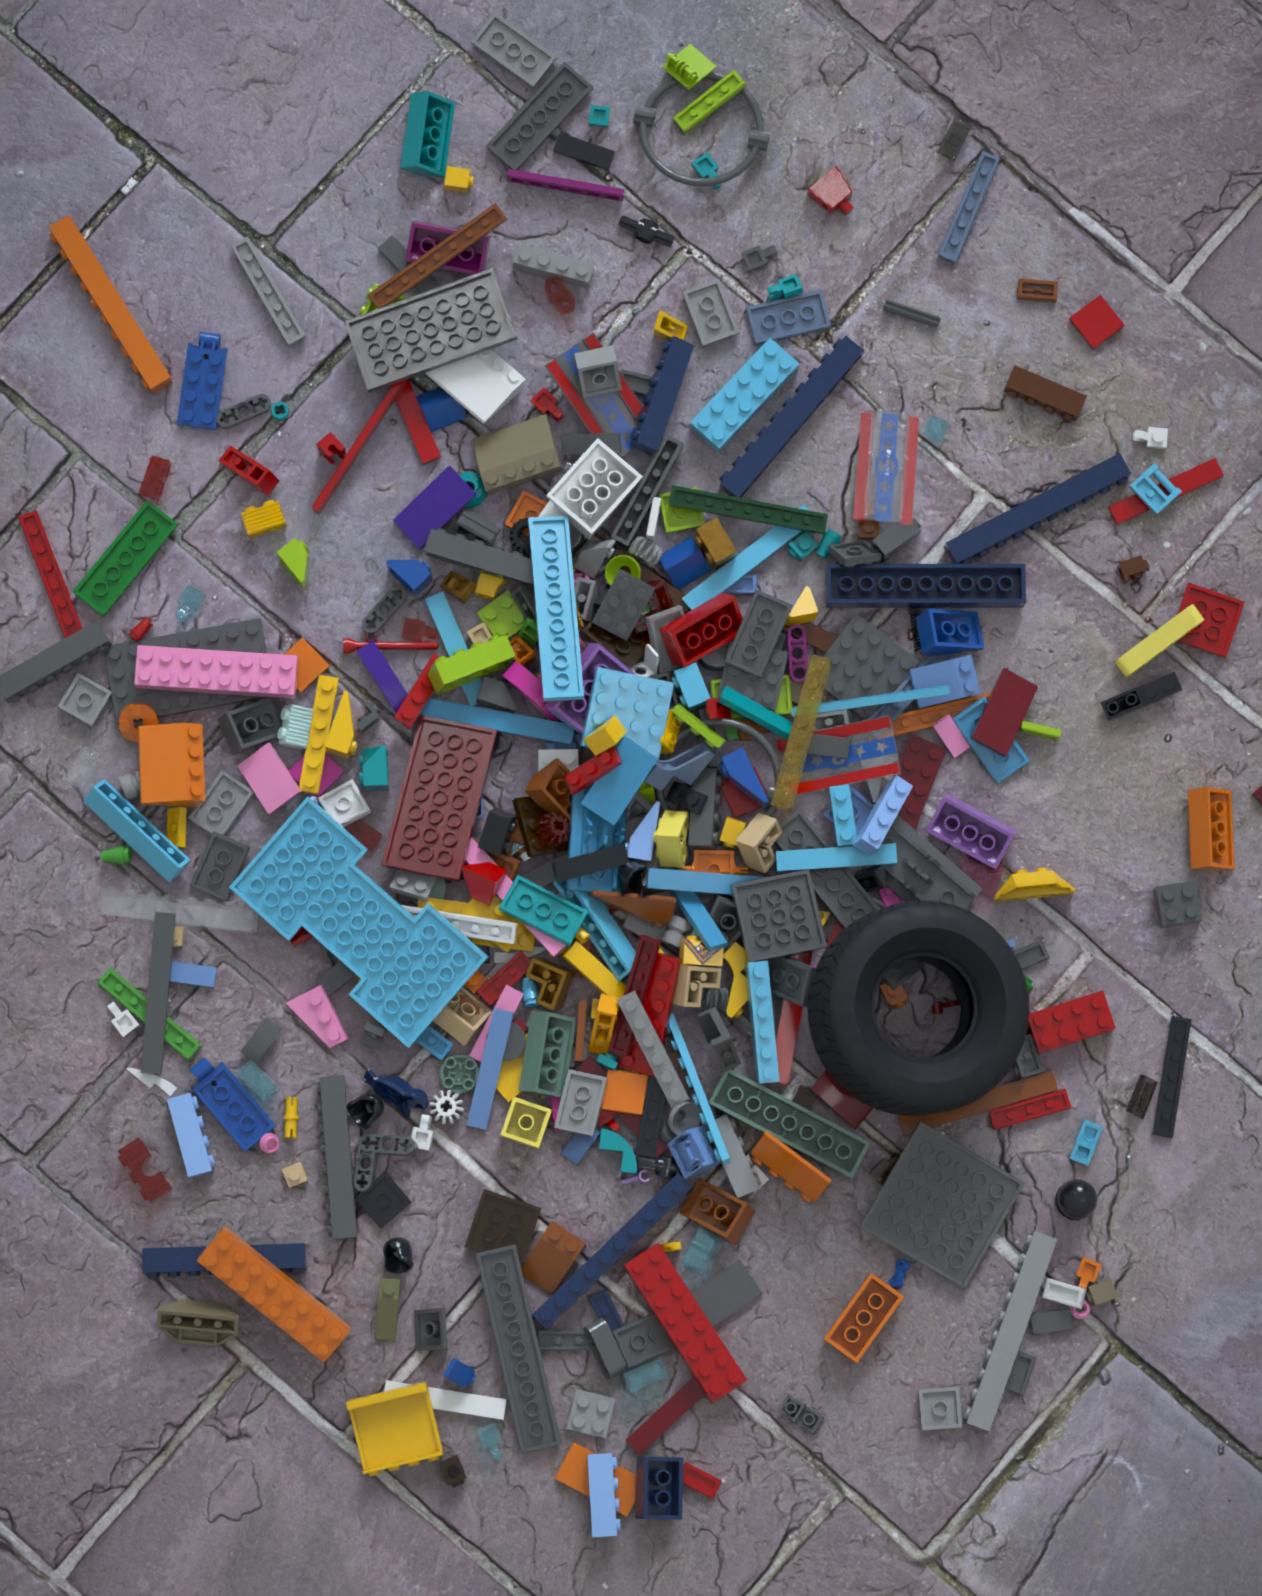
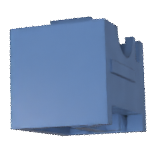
M706 1125L685 1130L667 1144L685 1180L704 1175L722 1162L721 1160L717 1161L713 1151L715 1149L708 1143L709 1139L706 1133L708 1129Z

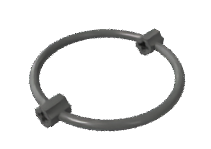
M711 72L703 79L720 81L726 75ZM674 77L661 84L650 95L644 107L637 106L635 109L633 123L639 124L640 140L645 154L661 173L679 183L692 186H712L727 182L746 170L756 158L759 150L767 151L770 133L764 132V122L760 107L746 88H743L739 93L747 100L755 116L756 131L751 130L747 147L752 149L744 161L736 168L712 178H691L670 170L656 157L649 144L647 126H653L656 109H652V107L666 90L679 83Z
M726 718L701 720L708 727L726 726L741 730L753 737L764 748L772 763L775 777V786L769 785L767 798L771 804L764 815L773 817L778 805H786L789 789L783 788L781 765L771 744L757 730L742 722ZM690 725L678 733L675 747L686 736L693 733L689 729ZM671 753L661 754L659 760H668ZM656 788L657 799L660 802L663 813L665 810H671L665 800L664 788L662 791ZM720 841L717 846H724V841Z

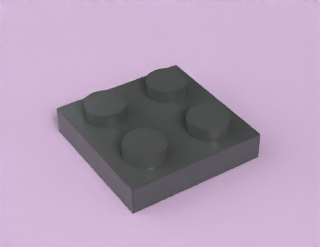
M864 539L828 545V553L845 567H855L857 564H873L875 561H881V552Z

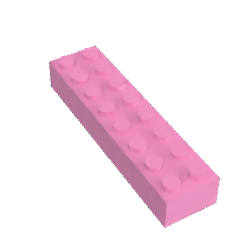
M137 645L134 685L137 689L296 699L299 659L297 655Z

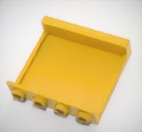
M427 1381L346 1401L363 1466V1474L368 1473L369 1476L380 1474V1470L388 1468V1471L400 1469V1465L408 1463V1467L420 1464V1460L428 1459V1462L439 1460L440 1455H443L444 1451Z

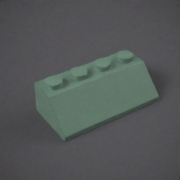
M531 1011L519 1091L557 1098L562 1097L570 1066L577 1019L551 1012Z

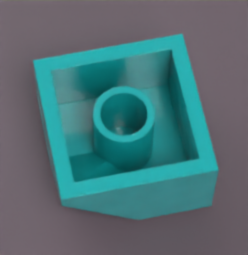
M386 745L363 749V755H359L360 767H363V772H359L361 787H364L365 792L389 791L388 751Z

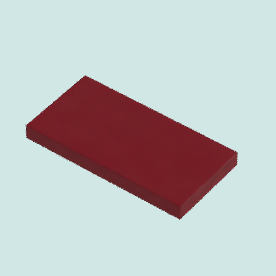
M1003 668L970 739L1003 757L1007 756L1038 686Z

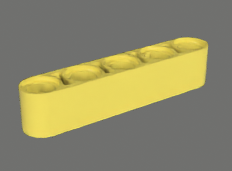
M1192 604L1118 658L1114 663L1127 678L1200 625L1205 619L1194 604Z

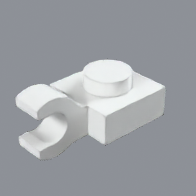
M1148 427L1147 432L1135 430L1133 441L1146 442V448L1166 449L1168 428Z
M114 1001L107 1006L116 1017L111 1022L122 1037H125L139 1026L128 1009L122 1012Z
M422 1114L420 1127H413L411 1138L416 1141L419 1149L428 1151L431 1149L434 1131L429 1130L433 1116Z

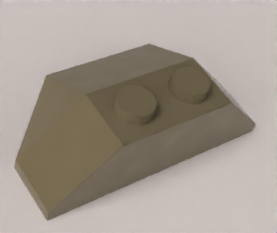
M181 1299L158 1308L157 1328L177 1343L219 1346L232 1337L238 1336L239 1315L222 1303Z

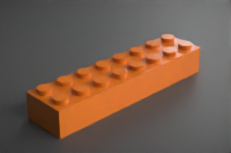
M225 1225L197 1259L201 1265L322 1362L328 1359L350 1332L351 1326Z

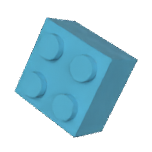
M696 662L685 668L675 670L671 679L674 683L675 691L680 694L679 703L691 713L705 708L707 705L706 700L711 698Z

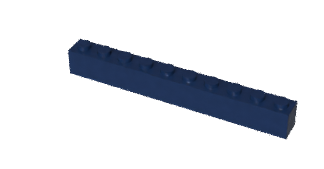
M847 336L842 340L839 338L833 345L834 350L830 355L826 353L820 360L822 364L819 368H813L807 376L809 378L805 384L803 382L800 383L795 390V396L793 398L789 397L782 405L784 409L780 413L776 412L770 419L772 423L767 428L764 426L757 434L759 438L747 445L745 448L746 453L743 457L738 456L732 463L734 467L731 471L723 473L719 479L721 481L719 487L729 496L742 498L863 356L864 350Z
M1119 453L946 542L944 547L954 564H970L972 558L976 556L982 558L990 553V549L994 547L999 549L1005 546L1007 540L1011 538L1014 540L1019 539L1024 535L1023 532L1029 529L1034 531L1041 527L1042 522L1046 520L1051 522L1059 517L1058 514L1064 511L1069 513L1076 509L1075 505L1081 502L1086 504L1094 499L1093 496L1098 493L1104 495L1111 491L1110 487L1116 484L1121 486L1127 483L1131 472Z
M677 1173L543 1303L532 1316L547 1330L692 1189V1186Z

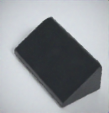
M883 864L861 869L853 874L866 892L886 887Z

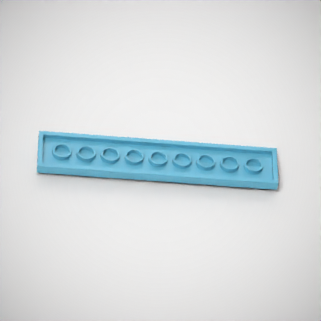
M568 516L528 518L543 701L584 700Z

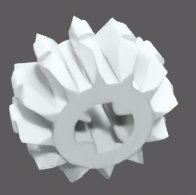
M441 1090L439 1091L440 1099L436 1095L433 1096L437 1103L430 1102L429 1104L431 1107H436L430 1113H438L435 1116L436 1121L442 1116V1124L446 1123V1118H449L452 1124L454 1123L453 1115L460 1119V1115L456 1111H464L462 1107H457L463 1101H455L459 1096L457 1093L451 1098V1090L447 1091V1096H444ZM450 1102L449 1105L452 1106V1109L443 1112L444 1109H441V1105Z

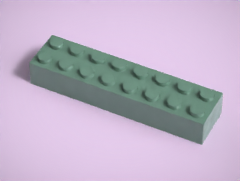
M731 1069L724 1072L708 1102L712 1108L762 1134L768 1131L789 1148L850 1180L853 1178L871 1143Z

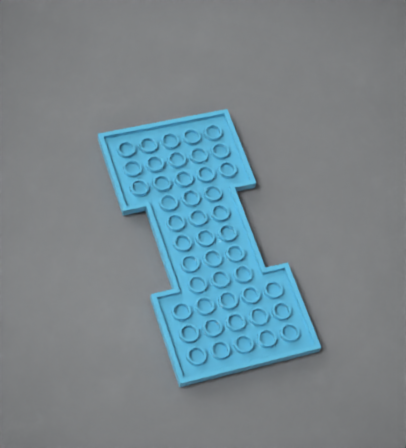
M307 796L229 888L288 941L303 926L361 978L349 995L404 1045L410 1048L489 956L429 903L425 905L416 917H413L356 866L368 849Z

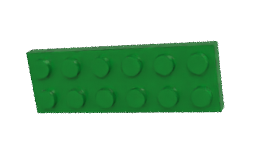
M147 500L72 592L105 617L179 526L178 523Z

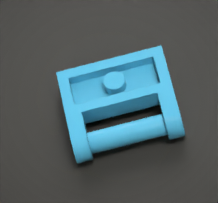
M1154 463L1129 488L1157 516L1182 491L1176 488L1158 470L1159 467ZM1153 475L1171 494L1167 497L1149 476Z

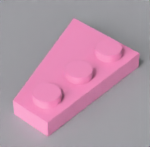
M323 985L286 1003L329 1048L349 1039Z

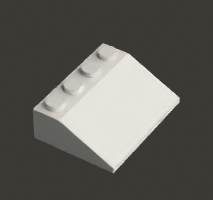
M492 349L425 373L483 424L520 392L526 380Z
M597 438L546 496L564 516H568V521L590 540L639 485L643 476Z

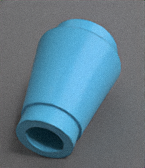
M528 977L522 979V993H524L522 1003L524 1007L533 1008L540 1006V1004L536 1003L539 991L535 980Z

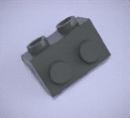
M1032 1034L1025 1036L1021 1051L1015 1064L1012 1066L1015 1076L1019 1075L1020 1080L1044 1072Z

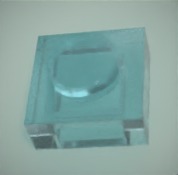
M930 416L923 435L942 442L949 422Z

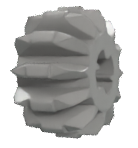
M637 536L628 548V553L632 558L647 567H654L662 556V550L659 546L641 536Z

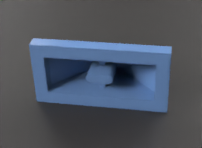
M596 1129L594 1137L575 1133L561 1154L578 1165L601 1132Z

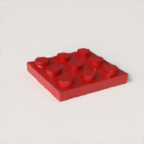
M1188 582L1177 615L1188 606L1194 604L1205 620L1177 642L1226 658L1245 602Z

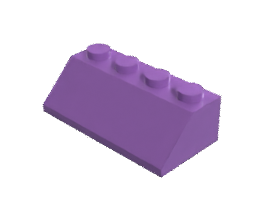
M947 793L940 802L926 832L997 869L1011 845L1017 830Z

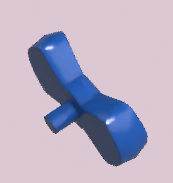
M899 1259L896 1261V1271L889 1280V1285L894 1289L903 1287V1278L906 1277L905 1272L910 1268L907 1260Z

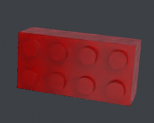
M720 593L660 628L659 631L671 663L685 668L735 639L743 618L735 596Z
M1103 990L1029 1013L1028 1029L1030 1034H1032L1038 1054L1116 1029Z

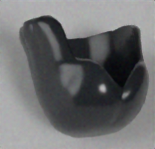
M629 860L625 865H621L618 875L629 894L639 895L641 893L639 886L642 879L641 873L647 870V866L635 860Z
M368 1093L347 1103V1110L352 1119L362 1129L368 1130L383 1114L384 1104L377 1095ZM366 1104L373 1111V1113L367 1112Z
M395 1237L385 1243L383 1247L385 1270L391 1273H404L413 1268L412 1248L408 1240Z

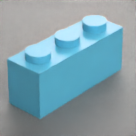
M849 784L829 787L837 847L853 846L857 834Z

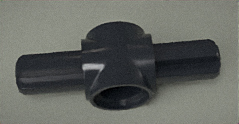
M622 216L619 220L618 225L634 232L635 238L643 243L651 244L653 241L671 247L674 242V236L658 230V224L649 219L643 218L638 222L629 217Z
M659 1155L657 1159L639 1156L637 1159V1168L655 1171L656 1176L673 1178L677 1173L682 1175L674 1157Z

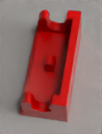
M331 432L316 444L318 454L320 456L323 455L332 465H335L334 460L331 459L335 453L342 460L346 455L345 447Z

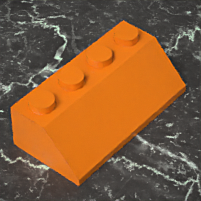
M1211 787L1188 790L1191 869L1203 871L1235 870L1231 790Z

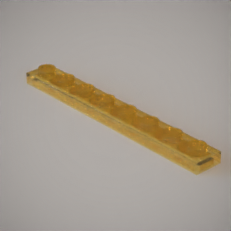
M811 655L771 801L772 807L792 810L829 674L831 658Z

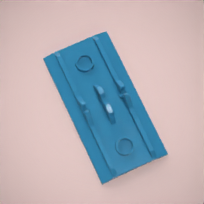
M594 783L576 795L572 794L568 858L625 844L627 812H623L616 824L612 825L581 804ZM621 866L569 879L566 881V890L585 892L593 890L618 892L622 895V882L618 875Z

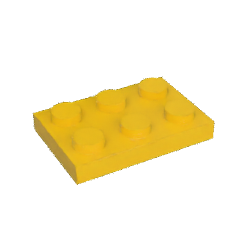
M497 896L493 898L490 906L472 898L461 913L462 915L517 923L515 941L525 928L522 922L498 910L502 900ZM488 940L505 953H508L513 946L510 943Z

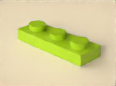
M677 704L673 708L674 717L679 722H686L690 725L689 729L697 736L701 734L705 737V742L712 748H721L726 740L681 704Z

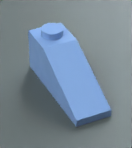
M656 801L630 837V843L625 842L629 860L651 863L654 845L653 834L656 831L660 802Z

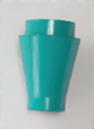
M829 528L823 535L816 553L826 559L830 554L828 553V545L841 543L842 536Z

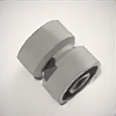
M139 770L135 771V776L131 774L119 776L128 801L135 799L140 793Z
M672 915L670 923L667 924L669 929L664 931L660 941L680 950V939H686L687 936H690L693 927L689 921Z

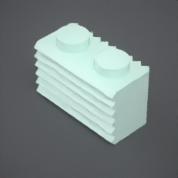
M293 704L285 705L280 715L283 720L282 727L279 728L277 733L279 745L295 749H305L308 747L313 709Z

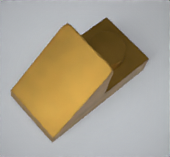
M450 571L439 587L465 604L475 591L477 585L473 581Z

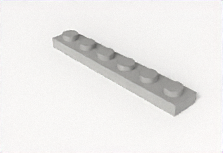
M248 236L231 245L233 252L288 346L290 347L306 338Z
M634 990L618 998L617 1002L671 1108L688 1100L689 1096L636 991Z

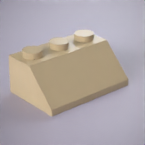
M462 987L433 1021L465 1046L488 1020L493 1010ZM459 995H466L480 1007V1014H475L476 1009L470 1003L465 1002L459 1006Z

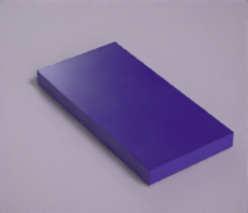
M449 465L393 521L421 549L427 543L431 529H442L477 494Z

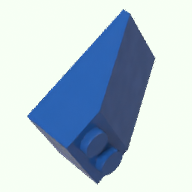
M927 609L916 617L923 655H946L984 649L978 612Z
M744 748L721 757V764L719 765L723 778H728L733 786L763 809H768L769 800Z

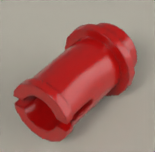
M144 617L134 629L130 630L128 635L136 642L142 641V637L154 625Z

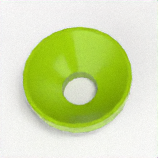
M627 555L615 556L606 565V581L611 586L622 566L629 567L631 570L630 575L640 579L641 569L638 562Z

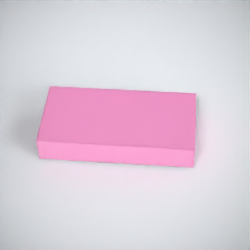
M949 714L932 725L954 758L971 747Z

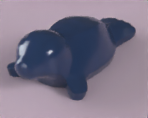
M368 1068L366 1070L363 1081L372 1086L383 1099L396 1106L404 1117L410 1116L411 1109H426L429 1106L427 1094L423 1090L413 1088L400 1077L391 1075L376 1076L371 1069Z

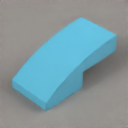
M1084 1119L1069 1159L1088 1166L1103 1126Z

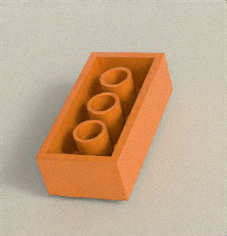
M870 1273L823 1340L855 1364L858 1363L904 1296Z

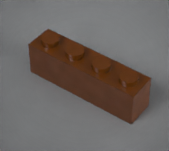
M1015 365L1004 388L1008 396L1015 399L1018 397L1024 399L1025 403L1031 406L1038 405L1043 407L1045 412L1050 414L1057 413L1061 415L1062 419L1072 422V420L1077 421L1087 398L1082 393Z

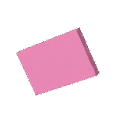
M271 743L265 744L238 765L241 773L269 815L275 813L302 792Z

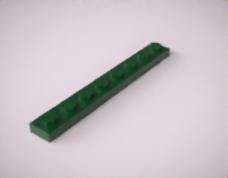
M672 485L668 505L822 535L825 534L828 514L674 485Z

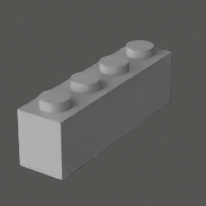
M518 244L513 260V269L589 289L594 272V264Z
M727 1115L715 1119L731 1161L730 1164L725 1166L721 1162V1165L735 1197L740 1199L760 1189L758 1185L761 1184L758 1174H753L750 1168L753 1166L749 1154L745 1156L742 1150L745 1145L741 1136L737 1137L734 1129H737L733 1118H728Z

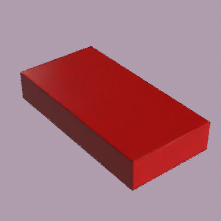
M685 1462L683 1466V1484L713 1499L722 1481Z

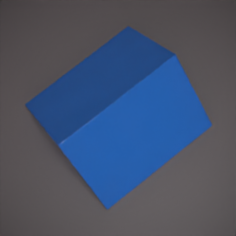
M441 387L416 396L431 432L467 418L464 407Z
M691 537L662 553L659 561L677 590L711 571L700 549Z

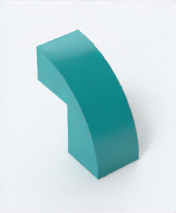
M601 1128L599 1150L623 1153L621 1173L637 1175L636 1158L627 1141L617 1133Z

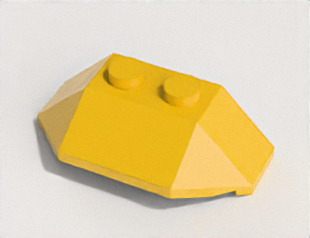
M1036 868L1035 872L1028 873L1026 869L1016 870L1015 874L1010 876L993 897V902L1073 895L1075 890L1074 887L1053 870L1047 871V868Z

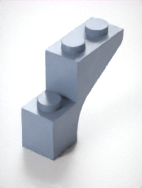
M700 743L671 759L657 760L644 782L660 791L670 782L673 776L691 785L699 777L707 764L711 762L715 754L706 743Z

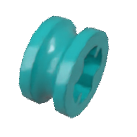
M280 401L274 403L271 407L272 417L277 421L285 420L289 415L288 405ZM281 407H283V412L285 413H280L279 415H277V411L275 409H280Z

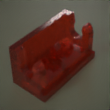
M152 455L138 495L159 501L172 464L168 459Z

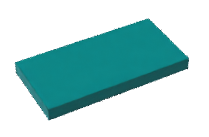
M519 875L515 878L498 908L499 911L568 947L572 944L589 911Z

